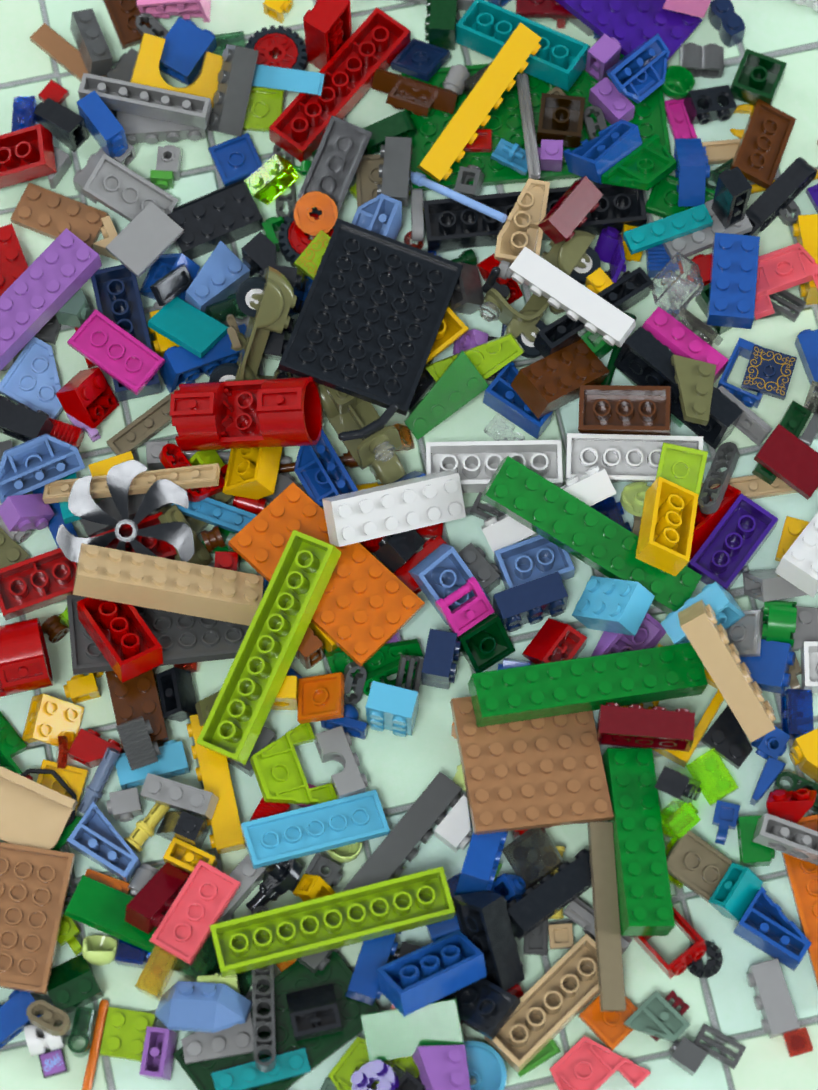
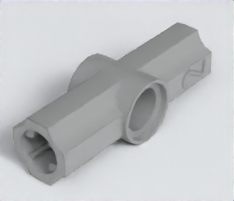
M576 898L569 903L563 914L583 928V932L596 941L594 911L580 899ZM621 936L622 954L633 940L630 936Z

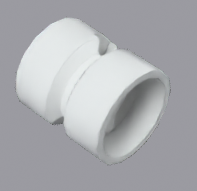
M33 1024L24 1026L26 1042L31 1056L43 1054L47 1048L54 1051L65 1047L63 1035L53 1036Z

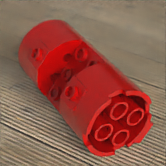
M313 377L179 384V390L171 394L169 416L172 418V426H176L179 436H176L175 440L182 451L316 445L321 436L322 402L318 385Z
M39 618L0 626V697L53 686L48 650Z

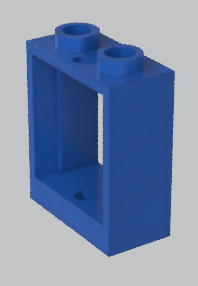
M739 338L717 388L722 385L745 406L758 408L764 394L757 393V395H754L726 383L738 356L749 360L753 346L756 345Z

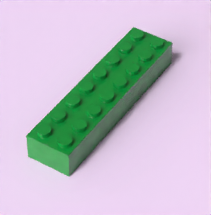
M607 748L602 755V761L614 815L613 819L607 820V822L613 823L621 936H667L675 927L658 790L655 788L656 774L652 748Z

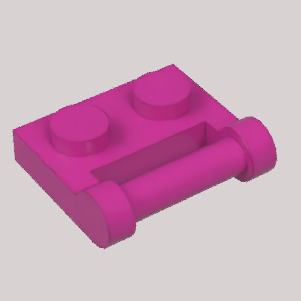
M473 576L466 580V584L444 599L440 598L435 601L436 607L442 613L452 632L457 633V637L495 612ZM470 591L474 592L475 596L453 611H450L448 607Z

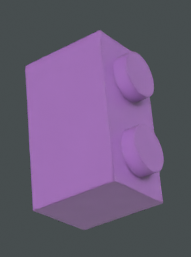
M604 34L588 50L586 72L599 82L605 77L608 78L609 76L606 71L620 60V43L615 38Z
M607 77L590 89L589 102L602 110L604 118L611 125L621 119L627 122L633 119L635 106L626 96L619 93L615 85Z
M42 493L14 495L6 498L0 506V516L10 532H23L32 529L41 530L48 526L49 521L55 514L49 504L44 503Z
M147 1026L139 1075L146 1078L170 1081L174 1061L173 1054L175 1053L178 1036L177 1032L165 1028Z

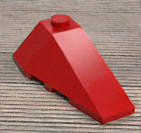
M728 485L719 509L712 514H703L697 504L690 560L741 494L740 490Z

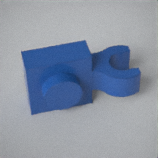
M717 800L712 825L719 826L715 843L724 845L728 828L735 830L740 805Z

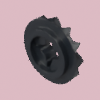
M704 940L707 948L705 951L706 956L714 958L706 962L705 968H703L701 960L692 961L687 965V969L694 976L709 978L720 970L723 958L721 950L714 942Z

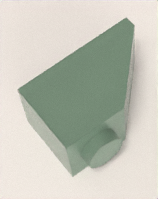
M80 288L55 314L59 324L80 328L91 315V308L82 289Z

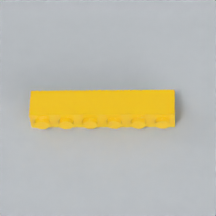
M198 714L189 716L191 723L187 724L189 737H194L195 745L191 746L193 758L199 761L200 767L195 768L198 782L203 781V790L212 792L219 798L212 820L206 819L207 826L212 825L213 834L209 835L212 849L216 848L218 854L246 849L227 757L196 743L204 726H200Z

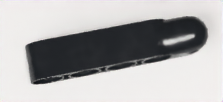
M802 157L797 158L746 210V215L753 228L752 231L743 235L756 236L759 232L766 229L780 214L778 211L780 209L784 210L810 184L818 171Z

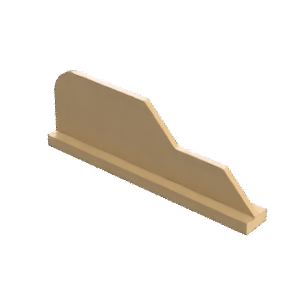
M0 766V839L10 844L51 850L58 843L78 802Z

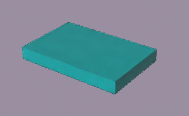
M178 297L168 302L148 321L149 328L199 358H202L227 334L228 328Z

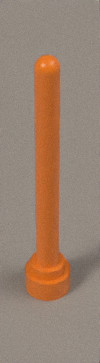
M102 999L99 1004L82 1090L92 1089L109 1007L107 999Z

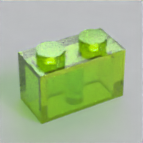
M275 153L244 182L254 198L268 205L295 182L299 176L291 162Z
M672 801L660 812L663 834L669 838L681 839L701 820L697 815L698 810L690 802Z

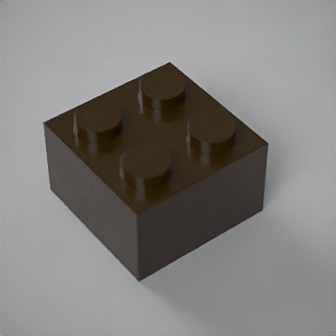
M542 93L537 144H541V139L563 140V147L578 148L581 141L585 97Z

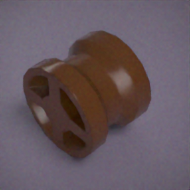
M218 525L214 526L210 531H201L203 541L209 553L216 547L222 548L226 546Z
M58 615L51 616L41 625L43 634L49 636L48 640L52 644L61 640L69 631V628L60 622Z

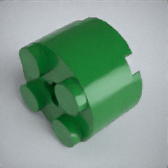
M779 600L764 602L762 611L765 623L762 624L761 639L790 643L793 648L794 639H792V634L795 633L797 619L796 602Z

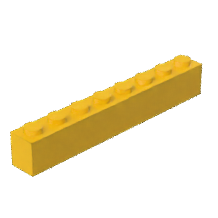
M522 23L516 27L418 165L420 170L438 183L442 178L445 181L453 171L450 168L454 161L459 163L466 153L463 150L466 144L469 143L471 145L477 138L476 130L480 125L484 127L491 118L488 115L490 110L498 108L503 101V98L500 96L505 90L509 92L516 82L513 78L517 72L522 74L529 63L526 60L529 55L534 56L540 49L539 41L542 39L540 36Z

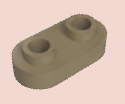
M34 1001L27 1008L26 1013L30 1023L53 1036H62L71 1027L68 1014L46 1001Z

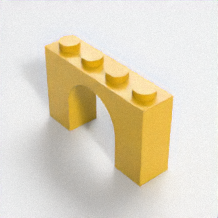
M143 33L130 82L210 98L213 108V97L218 87V73L223 63L222 56L206 51L201 71L196 81L187 87H173L163 80L159 71V62L166 39Z

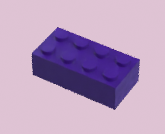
M741 493L691 559L688 567L702 575L700 581L704 584H713L716 581L725 590L729 591L776 528L778 518Z

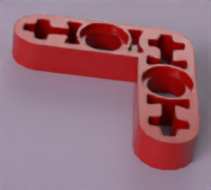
M166 444L159 454V459L165 469L192 466L181 449L175 444ZM228 464L223 465L220 470L218 486L193 488V490H198L199 492L184 489L188 494L189 501L199 502L222 492Z

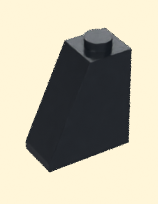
M50 98L36 106L33 112L36 122L48 129L55 138L71 151L75 152L89 138L84 118Z
M175 811L165 814L156 834L170 841L175 837L201 849L209 832L205 820L185 811Z

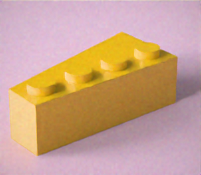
M818 214L798 215L796 223L792 225L793 237H797V243H800L818 264ZM814 281L800 284L799 295L804 298L806 305L818 304V291Z

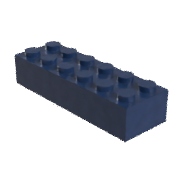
M124 265L97 270L91 276L98 311L152 350L137 277ZM158 372L138 395L113 378L118 402L162 393Z

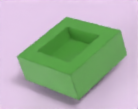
M151 170V183L162 190L174 188L173 171Z

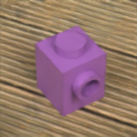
M541 139V147H537L540 171H561L563 140Z

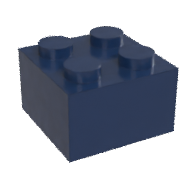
M430 629L421 672V685L449 690L450 683L455 682L457 664L454 661H459L461 642L457 641V633Z

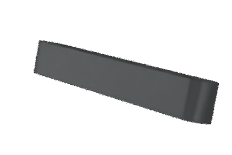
M259 906L253 909L251 915L269 911V909ZM274 964L266 969L258 968L252 970L254 1061L256 1068L265 1073L272 1071L277 1062ZM261 985L270 987L266 992H259L257 990ZM261 1008H268L270 1010L269 1014L265 1016L259 1015L258 1011ZM263 1031L271 1033L267 1039H261L258 1035ZM265 1054L272 1057L266 1063L259 1061V1058Z

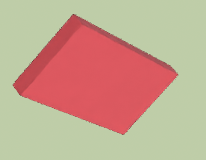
M199 860L149 941L191 966L211 934L210 925L218 923L241 883L206 862Z

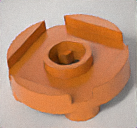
M313 191L304 194L296 202L293 216L296 225L304 233L316 236L321 230L327 233L332 229L338 218V210L335 202L328 195ZM313 207L322 211L318 220L309 216Z

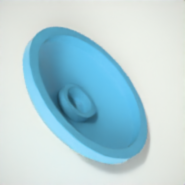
M464 1041L469 1080H476L475 1084L470 1085V1090H504L507 1072L504 1061L499 1053L485 1043Z

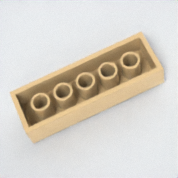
M700 600L679 612L680 627L750 742L775 729L773 721L776 720L773 713L774 710L768 700L764 701L763 692L756 681L752 683L751 672L745 662L740 663V654L733 642L729 644L728 634L721 623L717 625L716 614L711 605H705L703 600Z
M585 934L519 999L521 1003L495 1038L491 1040L486 1036L484 1037L518 1073L599 994L596 942Z

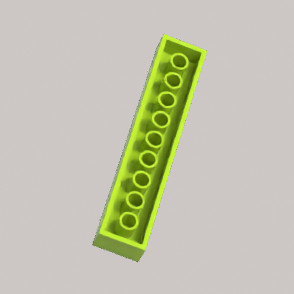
M293 530L196 743L246 765L341 556V552L334 545Z
M442 866L210 925V931L223 978L453 919L455 908Z

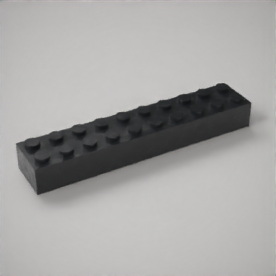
M604 183L594 184L603 194L598 201L600 205L593 212H589L586 215L587 220L584 224L576 227L574 230L600 235L602 229H607V227H613L622 233L624 224L638 227L647 223L643 190ZM570 187L549 189L546 215ZM521 191L469 196V198L506 214L508 218ZM450 198L423 201L428 252L496 245L497 236L505 222L497 221ZM543 231L542 241L551 240Z

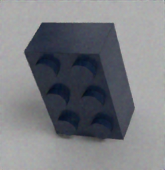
M555 572L493 594L494 613L499 616L505 630L514 632L519 630L521 625L527 623L533 625L542 621L543 617L549 615L556 617L564 613L567 607L568 594L559 572Z

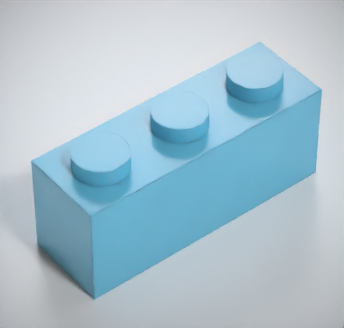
M170 740L165 742L164 746L159 747L161 755L157 756L158 762L132 771L126 753H122L115 764L122 790L144 785L147 773L166 779L190 773L182 741Z

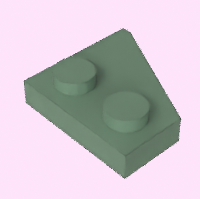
M657 991L623 1024L625 1027L672 1043L690 1026Z

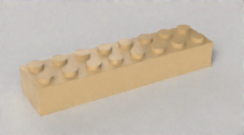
M81 543L73 595L250 626L262 600L264 577Z

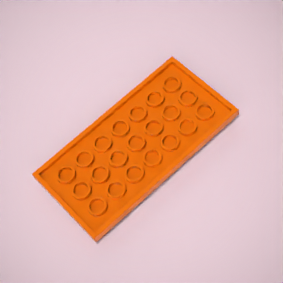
M292 482L229 541L228 545L270 582L293 530L329 543L324 510ZM358 542L341 547L335 546L341 552V556L311 622L356 664L362 667L424 607L425 602Z

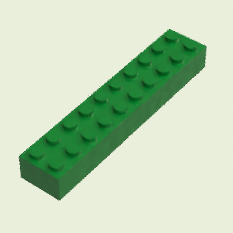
M509 456L501 461L480 497L485 502L605 576L612 579L639 582L655 596L651 604L667 614L677 611L684 606V603L691 597L702 575L687 566L675 577L636 559L639 536Z
M691 643L474 673L468 682L477 727L600 710V706L605 705V703H617L620 707L701 695L708 685L702 661Z

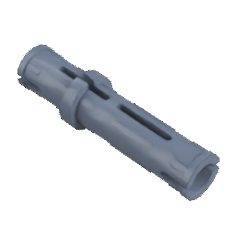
M107 747L92 781L85 788L86 792L77 808L78 811L85 814L92 802L96 804L98 799L102 797L104 786L121 752L112 747Z

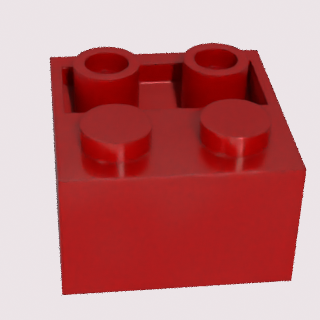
M99 367L79 371L56 393L65 412L90 428H96L119 406Z
M548 618L522 655L536 665L576 659L586 646L587 637L568 624Z

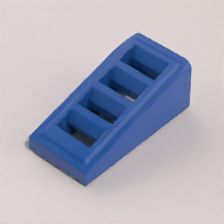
M772 757L767 759L751 797L750 804L755 806L775 782L778 775L784 770L786 765L784 762Z

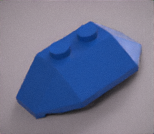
M656 34L625 55L609 68L606 73L619 93L638 104L664 83L667 58H669L670 51L660 35Z
M323 429L316 445L300 446L294 471L307 494L316 504L323 507L322 499L359 491Z

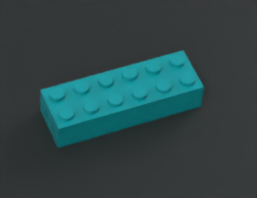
M475 0L456 24V43L494 59L516 27L522 23L542 38L539 41L540 49L534 56L529 55L526 60L529 64L523 72L566 91H569L586 68L590 45L488 1Z

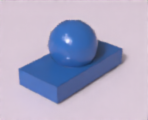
M344 704V718L321 721L322 728L330 730L342 726L344 733L348 732L350 736L363 740L366 739L368 733L367 723L358 720L359 712L351 704Z

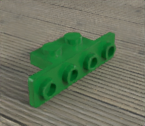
M0 712V766L21 775L22 771L13 761L12 757L24 752L27 745Z

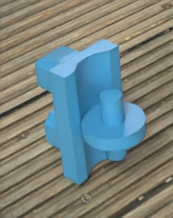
M501 138L491 155V159L515 170L521 175H526L528 172L526 151L520 148L519 144H512Z

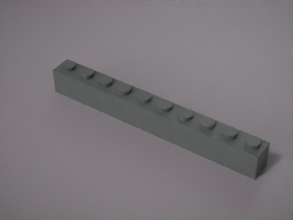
M439 772L342 892L399 878L404 871L402 866L407 860L411 862L419 852L417 848L420 844H426L433 835V832H431L433 828L442 822L450 807L453 808L459 801L462 788ZM342 947L297 958L296 960L315 974L318 970L323 971L330 962L328 957L333 951L337 953Z

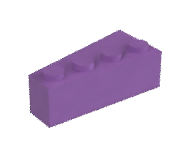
M465 1045L418 1046L412 1058L418 1067L421 1082L426 1090H470Z

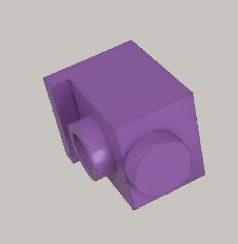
M477 329L467 331L454 342L453 355L460 353L461 350L465 351L488 341V334Z

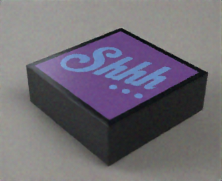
M62 1048L39 1054L45 1079L68 1072Z

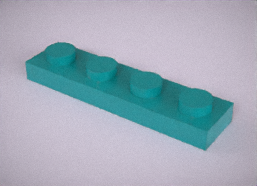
M704 203L623 232V238L632 255L713 226V220Z
M302 1048L276 1055V1066L267 1073L259 1071L256 1068L255 1061L213 1072L212 1077L215 1089L249 1090L311 1073L306 1049ZM272 1057L265 1058L259 1061L266 1063L270 1061Z

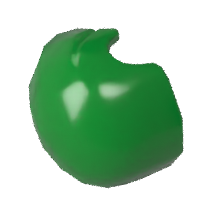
M679 65L670 66L666 70L665 81L661 85V90L669 98L676 100L685 98L695 84L694 77L685 67Z

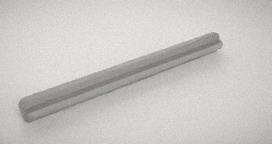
M524 73L518 74L516 81L529 179L538 180L541 177L529 79L528 75Z

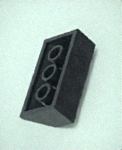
M486 890L452 897L460 931L484 955L487 974L484 978L506 991L525 979L523 964L519 958L518 945L513 935L512 922L509 919L504 896Z

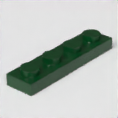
M792 401L779 424L798 438L812 412L797 402ZM758 462L752 471V474L770 485L777 477Z

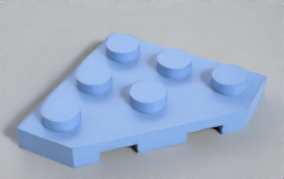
M34 336L0 382V394L16 403L25 404L32 411L37 412V410H41L47 413L49 418L55 420L64 409L56 396V393L61 389L52 346Z

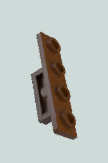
M379 68L375 71L371 88L388 94L386 103L392 105V107L412 111L418 116H427L432 108L453 114L458 98V93Z

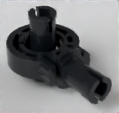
M296 859L269 865L263 875V882L259 884L260 891L246 904L247 908L252 912L256 907L265 906L270 900L276 901L279 895L286 893L288 890L293 892L300 881L298 878L302 872V865Z

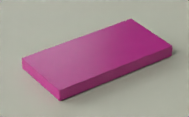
M96 309L67 341L70 347L136 395L141 392L165 363V359Z

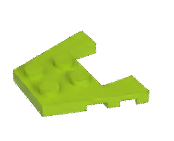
M303 723L293 730L291 729L284 736L273 741L249 759L265 802L316 805L338 799L332 783L314 788H309L294 747L314 741L315 736L310 723Z
M357 1037L329 1073L328 1077L337 1090H352V1074L369 1062L365 1039ZM412 1056L383 1061L392 1068L396 1066L404 1073L405 1071L409 1072L416 1079L420 1076ZM374 1081L371 1085V1088L376 1090L377 1084L380 1082Z

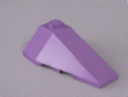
M646 613L635 636L604 631L591 657L654 648L666 631L656 619Z

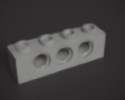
M765 813L758 820L752 842L818 865L817 831Z

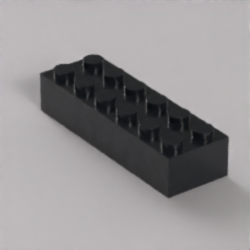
M640 326L623 343L613 365L638 386H671V414L695 434L703 436V440L713 449H716L732 433L744 411L736 403L724 396L718 388L713 386L709 422L707 425L684 421L679 399V387L674 377L675 369L671 363V357L674 353L654 338L649 331Z

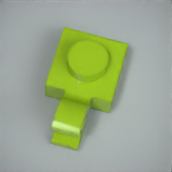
M63 914L58 943L61 947L68 943L77 956L82 952V946L75 937L81 932L73 920Z

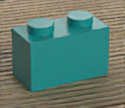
M732 862L708 902L722 916L740 922L763 882L749 868Z

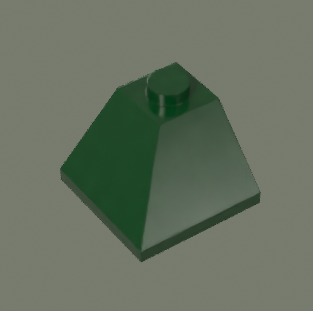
M497 614L489 615L457 637V641L461 642L460 651L475 673L483 672L515 651Z

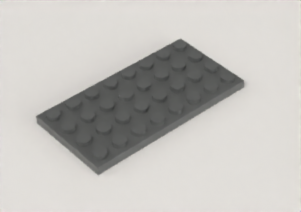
M68 595L67 607L73 675L113 671L78 619L76 602L86 597ZM134 606L162 646L163 664L160 666L233 659L236 657L249 628L247 625Z

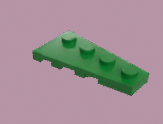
M461 350L452 364L447 367L443 375L434 383L430 391L404 420V423L417 440L488 388L489 385L463 350Z
M417 639L387 643L363 666L368 674L399 660L400 655L416 654L423 657ZM342 650L325 653L331 674L343 673L346 665L353 661ZM356 669L355 673H351L353 676V680L355 678V674L360 673L358 669ZM391 671L387 674V676L393 675L397 673V671Z

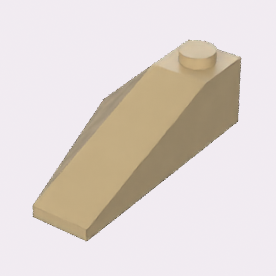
M528 178L511 213L497 236L494 255L496 260L500 262L505 260L512 265L524 247L540 256L543 230L538 224L546 215L550 182Z

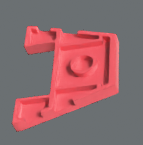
M800 243L758 257L754 310L756 320L775 314L769 297L771 294L812 280L818 291V264Z
M583 1036L549 1070L558 1090H598L616 1071L636 1089L651 1074L646 1068L636 1065L631 1060L621 1057L586 1036Z

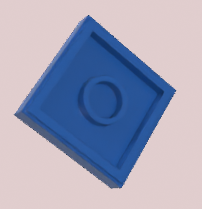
M249 133L208 148L224 187L265 170Z

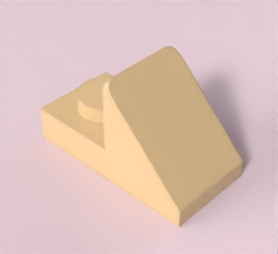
M108 215L101 218L103 227H100L104 239L93 243V246L98 254L117 260L106 250V246L118 235Z

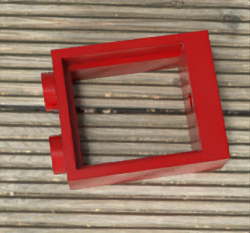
M674 907L673 914L676 926L694 945L669 965L647 942L652 936H633L634 940L670 979L675 975L682 974L686 970L687 965L692 961L702 958L707 950L704 939Z

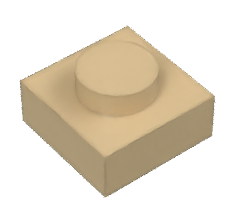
M572 923L548 925L550 950L571 949L574 946Z

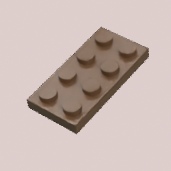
M29 182L10 220L11 223L52 239H56L67 228L93 249V243L97 241L101 233L100 227H103L101 218L108 216V213Z

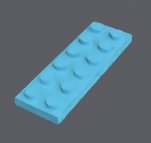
M376 790L241 823V831L253 869L386 836L390 833Z

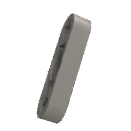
M411 188L412 241H423V189Z

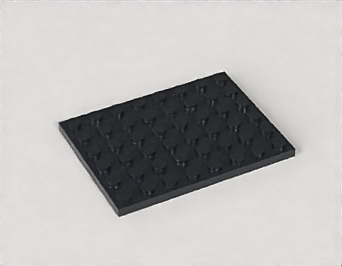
M338 219L278 368L300 377H313L316 383L386 409L391 403H397L398 410L396 412L406 416L463 265Z

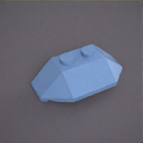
M381 193L376 198L357 208L351 224L396 240L402 226V202Z
M43 434L5 450L0 461L1 503L8 496L26 494L85 469L78 448L49 434Z
M178 981L161 996L155 1011V1017L169 1030L215 1033L230 1028L237 1023L239 1025L246 1023L252 1002L224 983Z

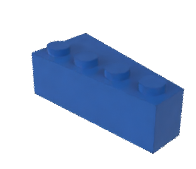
M239 325L240 333L245 335L246 325ZM228 333L202 358L181 346H172L165 351L163 356L165 363L160 368L159 374L169 393L177 389L176 387L179 384L196 383L195 380L203 374L209 377L212 371L220 364L237 363L240 351L231 349L232 343Z

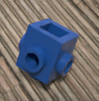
M775 726L773 731L756 739L751 745L757 749L755 753L767 760L769 757L777 760L778 757L784 754L787 748L786 743L791 736Z
M507 873L497 877L491 888L492 892L503 895L508 903L514 899L517 902L523 898L522 894L527 890L525 881L518 874Z

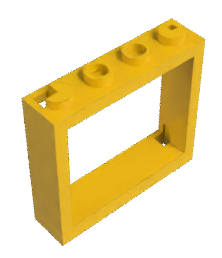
M704 669L707 683L718 689L708 671ZM719 689L694 730V741L689 752L662 749L652 750L685 768L724 701V697Z

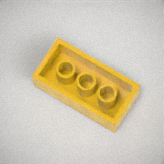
M659 476L645 493L635 558L676 577L690 561L699 495Z

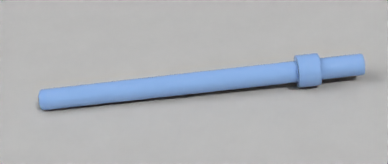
M411 171L410 180L413 184L419 187H427L502 223L506 221V214L426 178L425 174Z

